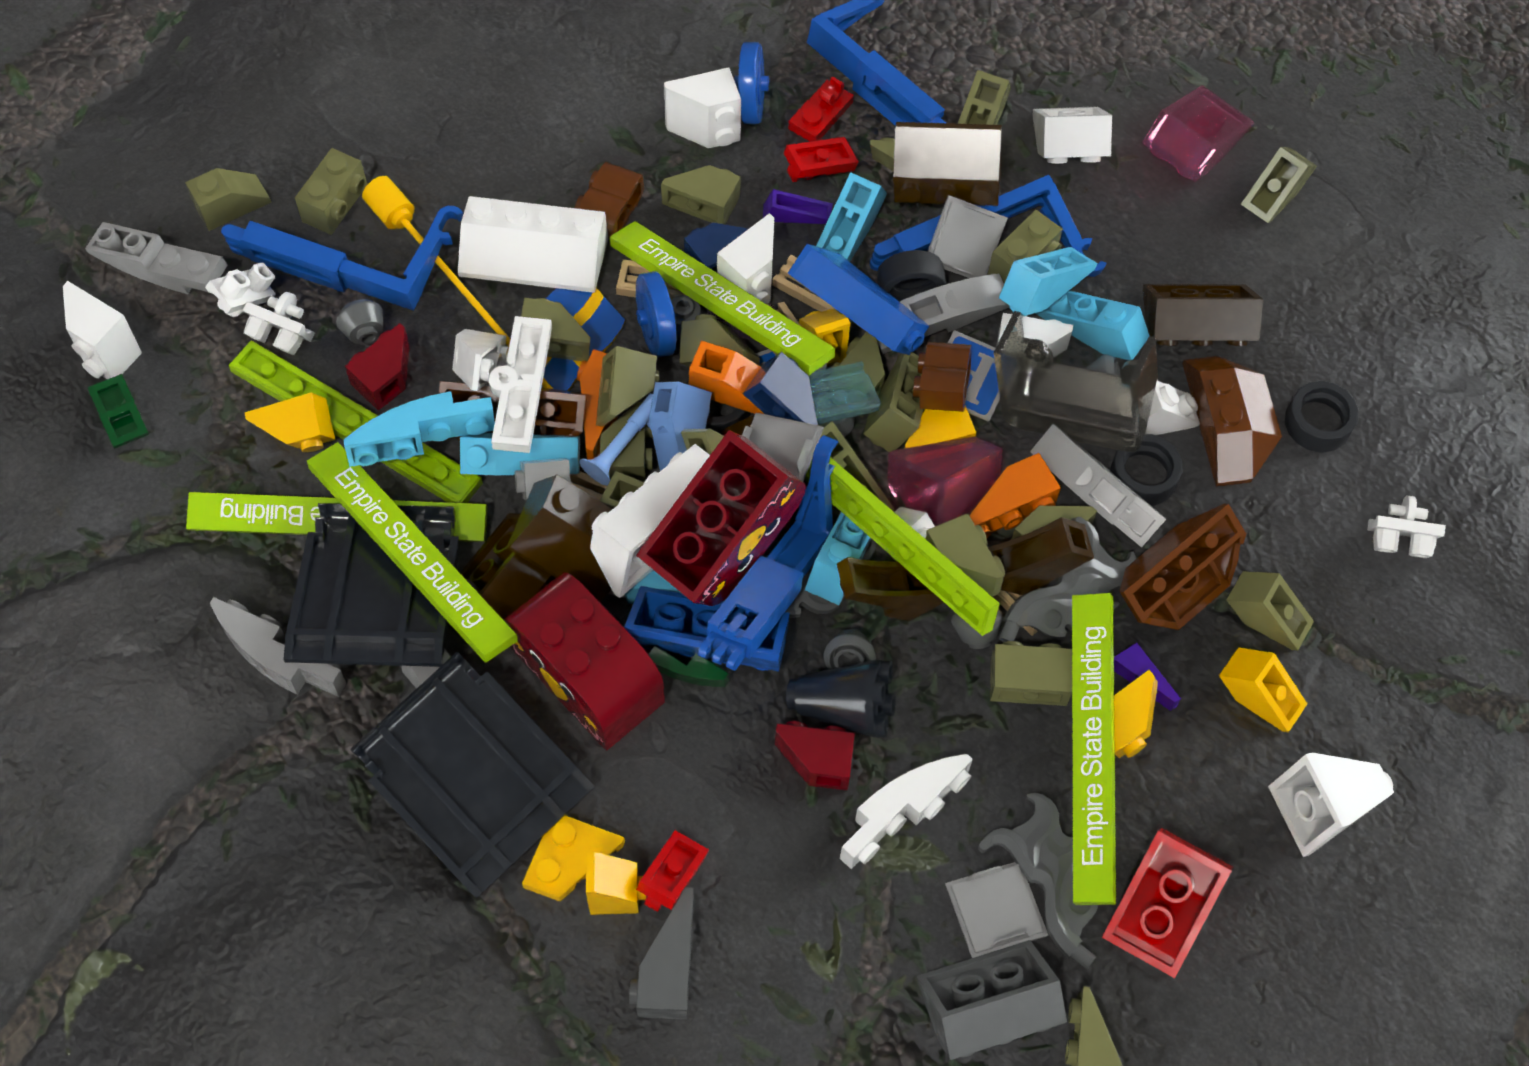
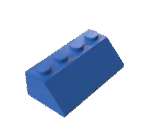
M640 586L624 628L644 649L652 650L656 646L663 651L692 657L695 653L698 654L701 644L706 639L708 621L724 601L715 606L696 604L682 593ZM785 612L752 657L750 659L745 657L740 665L751 666L758 670L779 672L785 650L790 613ZM752 613L747 617L746 626L744 628L740 627V629L746 631L757 615ZM715 650L710 654V656L707 659H712ZM729 656L724 660V664H727Z

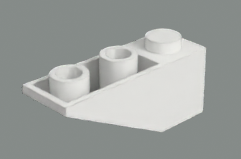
M464 329L456 334L452 370L471 390L478 391L489 382V374L494 368L507 366L509 347L505 346L506 336Z

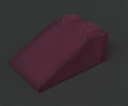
M1201 85L1163 109L1142 144L1148 147L1155 157L1166 160L1177 168V172L1181 176L1196 182L1214 168L1252 128L1255 122Z

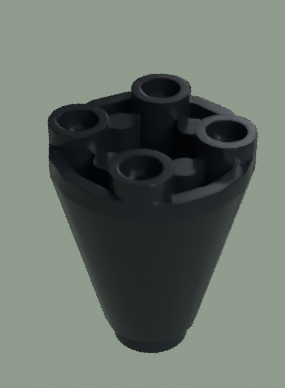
M871 660L800 675L798 679H790L786 692L787 707L789 710H796L798 714L869 737L886 738L888 734V716H894L896 707L895 694L889 693L888 686L893 678L892 661Z

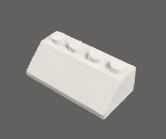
M469 196L461 221L458 275L459 277L595 293L608 242L605 212Z
M696 444L684 453L679 452L674 455L668 466L659 473L655 471L650 474L643 486L634 493L632 491L626 493L614 509L609 513H601L593 522L590 549L613 593L619 598L653 571L636 554L710 456Z

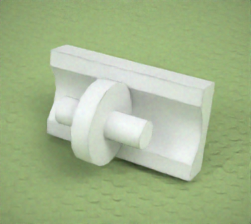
M262 262L254 264L249 270L239 271L236 269L229 271L224 277L210 280L205 287L209 293L218 297V307L232 317L245 313L243 308L247 301L259 305L268 302L271 296L274 297L276 295L270 287L275 276Z
M290 292L283 293L279 299L273 296L268 299L267 305L274 308V312L248 301L243 308V312L250 315L244 329L245 335L265 343L272 326L280 329L273 346L291 355H295L303 339L311 342L315 332L306 329L305 325L290 319L292 316L300 319L304 313L302 308L296 306V295Z
M1406 495L1402 505H1389L1388 514L1400 516V518L1378 515L1375 520L1369 519L1367 531H1374V550L1380 552H1397L1399 535L1411 537L1410 556L1429 558L1433 555L1436 540L1444 537L1446 525L1414 521L1415 518L1426 520L1428 516V509L1417 508V501L1414 496Z

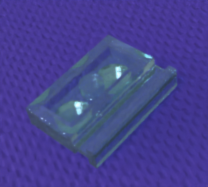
M862 361L818 370L808 375L818 424L879 411L881 401L869 375L865 374L863 370L864 365Z

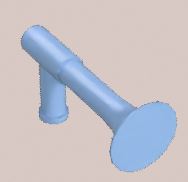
M650 393L627 420L626 425L599 456L592 460L580 459L579 463L583 470L595 481L608 486L610 482L609 470L617 456L636 433L641 431L645 424L651 430L649 414L653 394Z

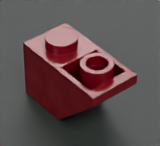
M399 323L392 330L383 332L374 344L365 351L356 353L349 363L345 365L350 384L378 411L406 389L409 342L405 327Z
M797 721L786 722L785 725L777 724L775 735L776 747L809 786L848 791L855 733L847 732L844 728L838 726H827L824 729L809 728L805 723Z

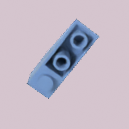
M655 382L649 421L660 471L668 466L674 455L687 451L681 431L684 429H706L712 392L681 382Z

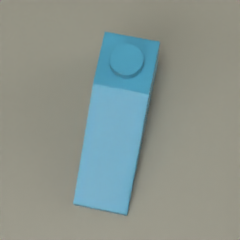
M850 172L816 246L839 253L850 262L872 227L884 202L887 192L883 187Z
M1072 247L1016 260L1012 264L999 299L1010 305L1009 308L1019 315L1027 316L1044 311L1094 271L1098 263Z
M485 432L480 435H464L460 437V474L514 475L516 470H521L520 461L557 458L569 460L570 474L580 473V436L533 434L530 453L494 450L491 443L493 433Z

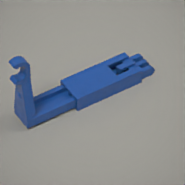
M852 0L812 18L807 44L853 82L852 89L896 126V122L946 123L941 119L945 111L943 107L875 50L868 53L843 32L864 15L881 6L884 0Z
M1050 175L1000 195L998 206L976 205L1005 216L1008 219L1037 206H1042L1040 212L1063 228L1060 241L1065 248L1072 247L1084 255L1082 250H1088L1092 238L1082 239ZM941 215L876 244L869 263L870 268L878 271V267L885 259L900 252L910 250L928 251ZM1100 261L1088 277L1099 275L1107 263Z
M445 206L438 211L427 235L403 273L406 279H401L349 261L343 252L253 221H249L246 229L231 224L224 225L221 232L233 253L250 258L251 261L256 263L262 262L268 267L343 293L349 288L414 311L442 244H453L449 232H442V229L448 219L454 218L459 222L462 221L463 212L456 206Z
M823 435L818 441L813 453L810 479L797 512L796 521L767 558L760 556L708 621L706 639L699 648L698 656L707 659L715 650L712 662L721 665L729 656L726 667L735 671L745 657L749 659L752 657L800 593L803 577L814 564L833 528L830 475L835 466L829 464L838 440ZM752 613L757 615L746 631L740 629V627L744 628L746 626L747 617Z

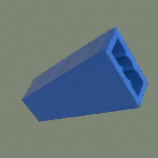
M806 244L788 271L791 277L894 352L910 355L911 352L920 347L925 338L924 333L929 328L927 323L841 254Z

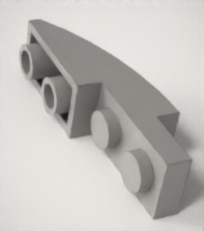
M102 222L85 248L89 254L121 271L185 294H189L192 288L208 292L205 288L208 282L220 278L228 266L222 256L165 244L158 234Z
M999 273L953 282L900 301V303L929 325V328L924 333L925 337L943 329L951 332L1007 309L1010 306L999 299L1004 286ZM877 339L882 355L892 351Z
M1055 424L1048 429L1030 451L1033 455L1040 453L1046 465L1055 476L1141 548L1166 520L1162 514L1112 474L1106 466Z
M213 597L210 605L224 632L240 654L264 676L297 695L305 682L339 697L346 682L340 670L341 667L338 664L285 663L283 660L285 635L281 629V624L276 619L265 614H261L260 617L249 613L248 609L237 601L229 599L226 603Z

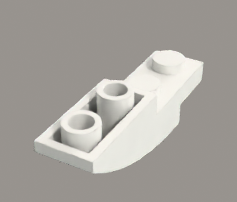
M964 754L927 763L901 775L874 793L858 807L855 821L861 828L842 846L840 859L850 869L859 861L866 864L879 850L880 846L877 843L886 834L892 837L902 828L907 821L904 815L915 825L924 817L929 820L935 817L945 804L942 799L951 790L955 793L959 792L971 778L968 772L973 759L969 755Z

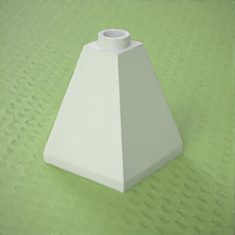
M1318 753L1304 755L1268 786L1303 857L1311 855L1394 793L1392 779L1386 772H1383L1380 764Z

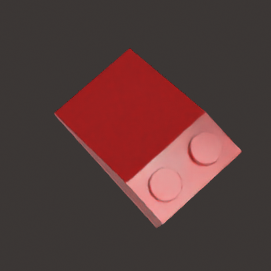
M1160 828L1102 938L1175 978L1232 872L1233 866Z

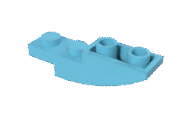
M450 391L413 400L390 409L360 426L343 440L349 467L358 465L369 466L376 462L394 459L406 460L413 456L424 455L422 442L444 441L452 437L480 435L493 431L495 421L491 397L453 403L452 392Z

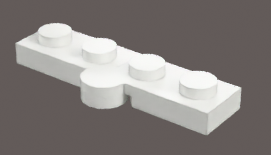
M515 316L507 356V366H498L489 374L490 390L496 397H499L491 441L494 450L530 453L552 332V322L549 319Z

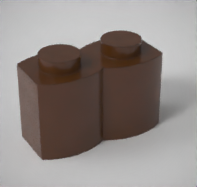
M605 162L599 171L595 170L592 173L589 189L585 195L578 197L574 208L605 212L608 238H610L611 235L625 227L630 214L638 205L644 191L643 175Z
M928 342L926 352L919 353L918 373L921 376H915L913 397L920 398V409L964 412L971 372L972 345Z

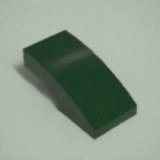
M122 374L88 387V391L114 449L149 435Z
M656 646L649 653L659 672L672 678L710 687H726L730 681L727 672L698 656L696 653L688 665L683 664Z

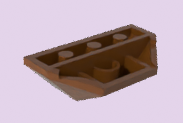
M1220 356L1183 360L1182 364L1189 390L1198 406L1196 414L1200 422L1199 426L1216 487L1251 483L1282 438L1264 374Z
M440 381L439 394L451 391L453 403L491 397L494 421L496 420L499 397H496L491 392L489 383L485 384L478 391H474L463 381ZM541 388L533 434L578 436L584 430L586 395Z
M1229 503L1222 504L1176 525L1125 568L1120 593L1138 623L1179 630L1230 586L1239 558L1240 545L1244 544L1246 532Z

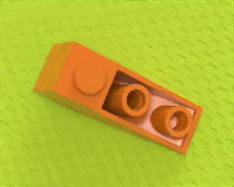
M701 340L689 368V385L712 392L711 400L754 414H764L743 395V392L761 367L736 351Z
M1037 453L1007 466L970 514V518L975 525L982 527L986 538H988L991 533L999 529L1009 530L1018 526L1038 506H1055L1061 487L1040 453Z

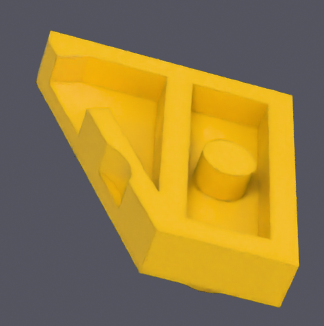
M564 816L542 837L522 882L523 888L561 902L575 889L577 883L586 879V852L611 855L615 850L618 852L623 848L625 838L574 818Z

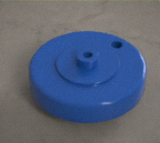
M744 42L740 51L739 75L734 77L741 97V120L744 124H759L763 115L764 91H769V76H764V58L761 44L759 42Z
M658 272L641 273L636 280V315L650 353L657 356V358L673 355L676 349L675 311L668 289Z

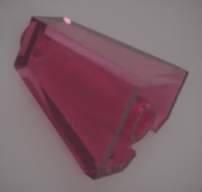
M973 436L893 450L889 452L887 485L894 498L900 496L905 506L909 509L927 512L934 526H938L965 514L970 515L1001 475L1003 448Z

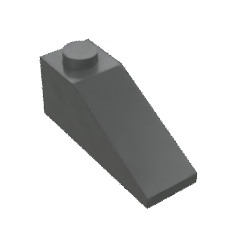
M685 887L639 966L638 979H631L629 1004L637 1005L638 1017L687 1019L694 889L691 887Z

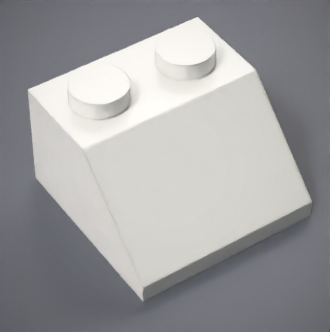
M729 67L664 82L665 125L668 131L706 148L727 146L740 141L741 97Z
M1099 107L1033 109L1037 151L1043 158H1047L1048 163H1067L1068 157H1080L1081 162H1100L1101 156H1111L1112 115Z
M770 213L717 253V273L765 304H768L771 299L774 217Z
M67 281L63 285L66 330L73 341L72 348L84 361L82 363L83 368L98 379L101 376L110 379L123 374L142 354L124 315Z

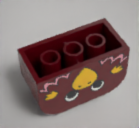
M728 430L636 556L693 603L708 606L718 605L730 595L792 517L804 496L805 483L746 437Z
M563 572L504 619L506 624L517 635V642L510 646V648L606 751L665 703L663 679L653 660L631 634L571 574Z

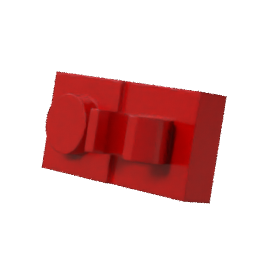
M832 76L830 81L826 80L789 120L788 129L809 142L820 140L851 106L854 95L844 90V83Z
M845 137L790 144L784 150V155L790 164L787 168V173L792 182H797L798 178L806 177L807 180H811L817 175L855 171L859 163Z
M675 830L636 888L637 891L647 896L644 905L656 912H659L662 905L672 910L683 890L689 885L706 859L709 849Z

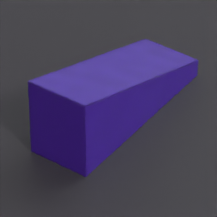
M773 189L763 204V218L770 213L774 217V222L826 224L832 213L833 203Z
M1138 643L1114 657V672L1130 683L1150 670L1158 681L1155 701L1169 711L1177 707L1181 698Z

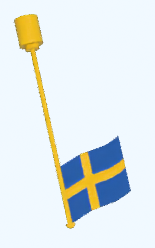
M380 176L373 179L364 188L362 199L388 229H401L405 227L421 245L424 238L410 223L414 213L413 204L388 176ZM437 256L435 263L497 334L506 336V345L509 347L511 339L445 262ZM556 288L545 298L553 302H560L591 337L590 355L593 349L601 352L606 351L620 334L625 324V319L597 288L595 293ZM547 357L542 387L570 391L577 381V373L582 361Z

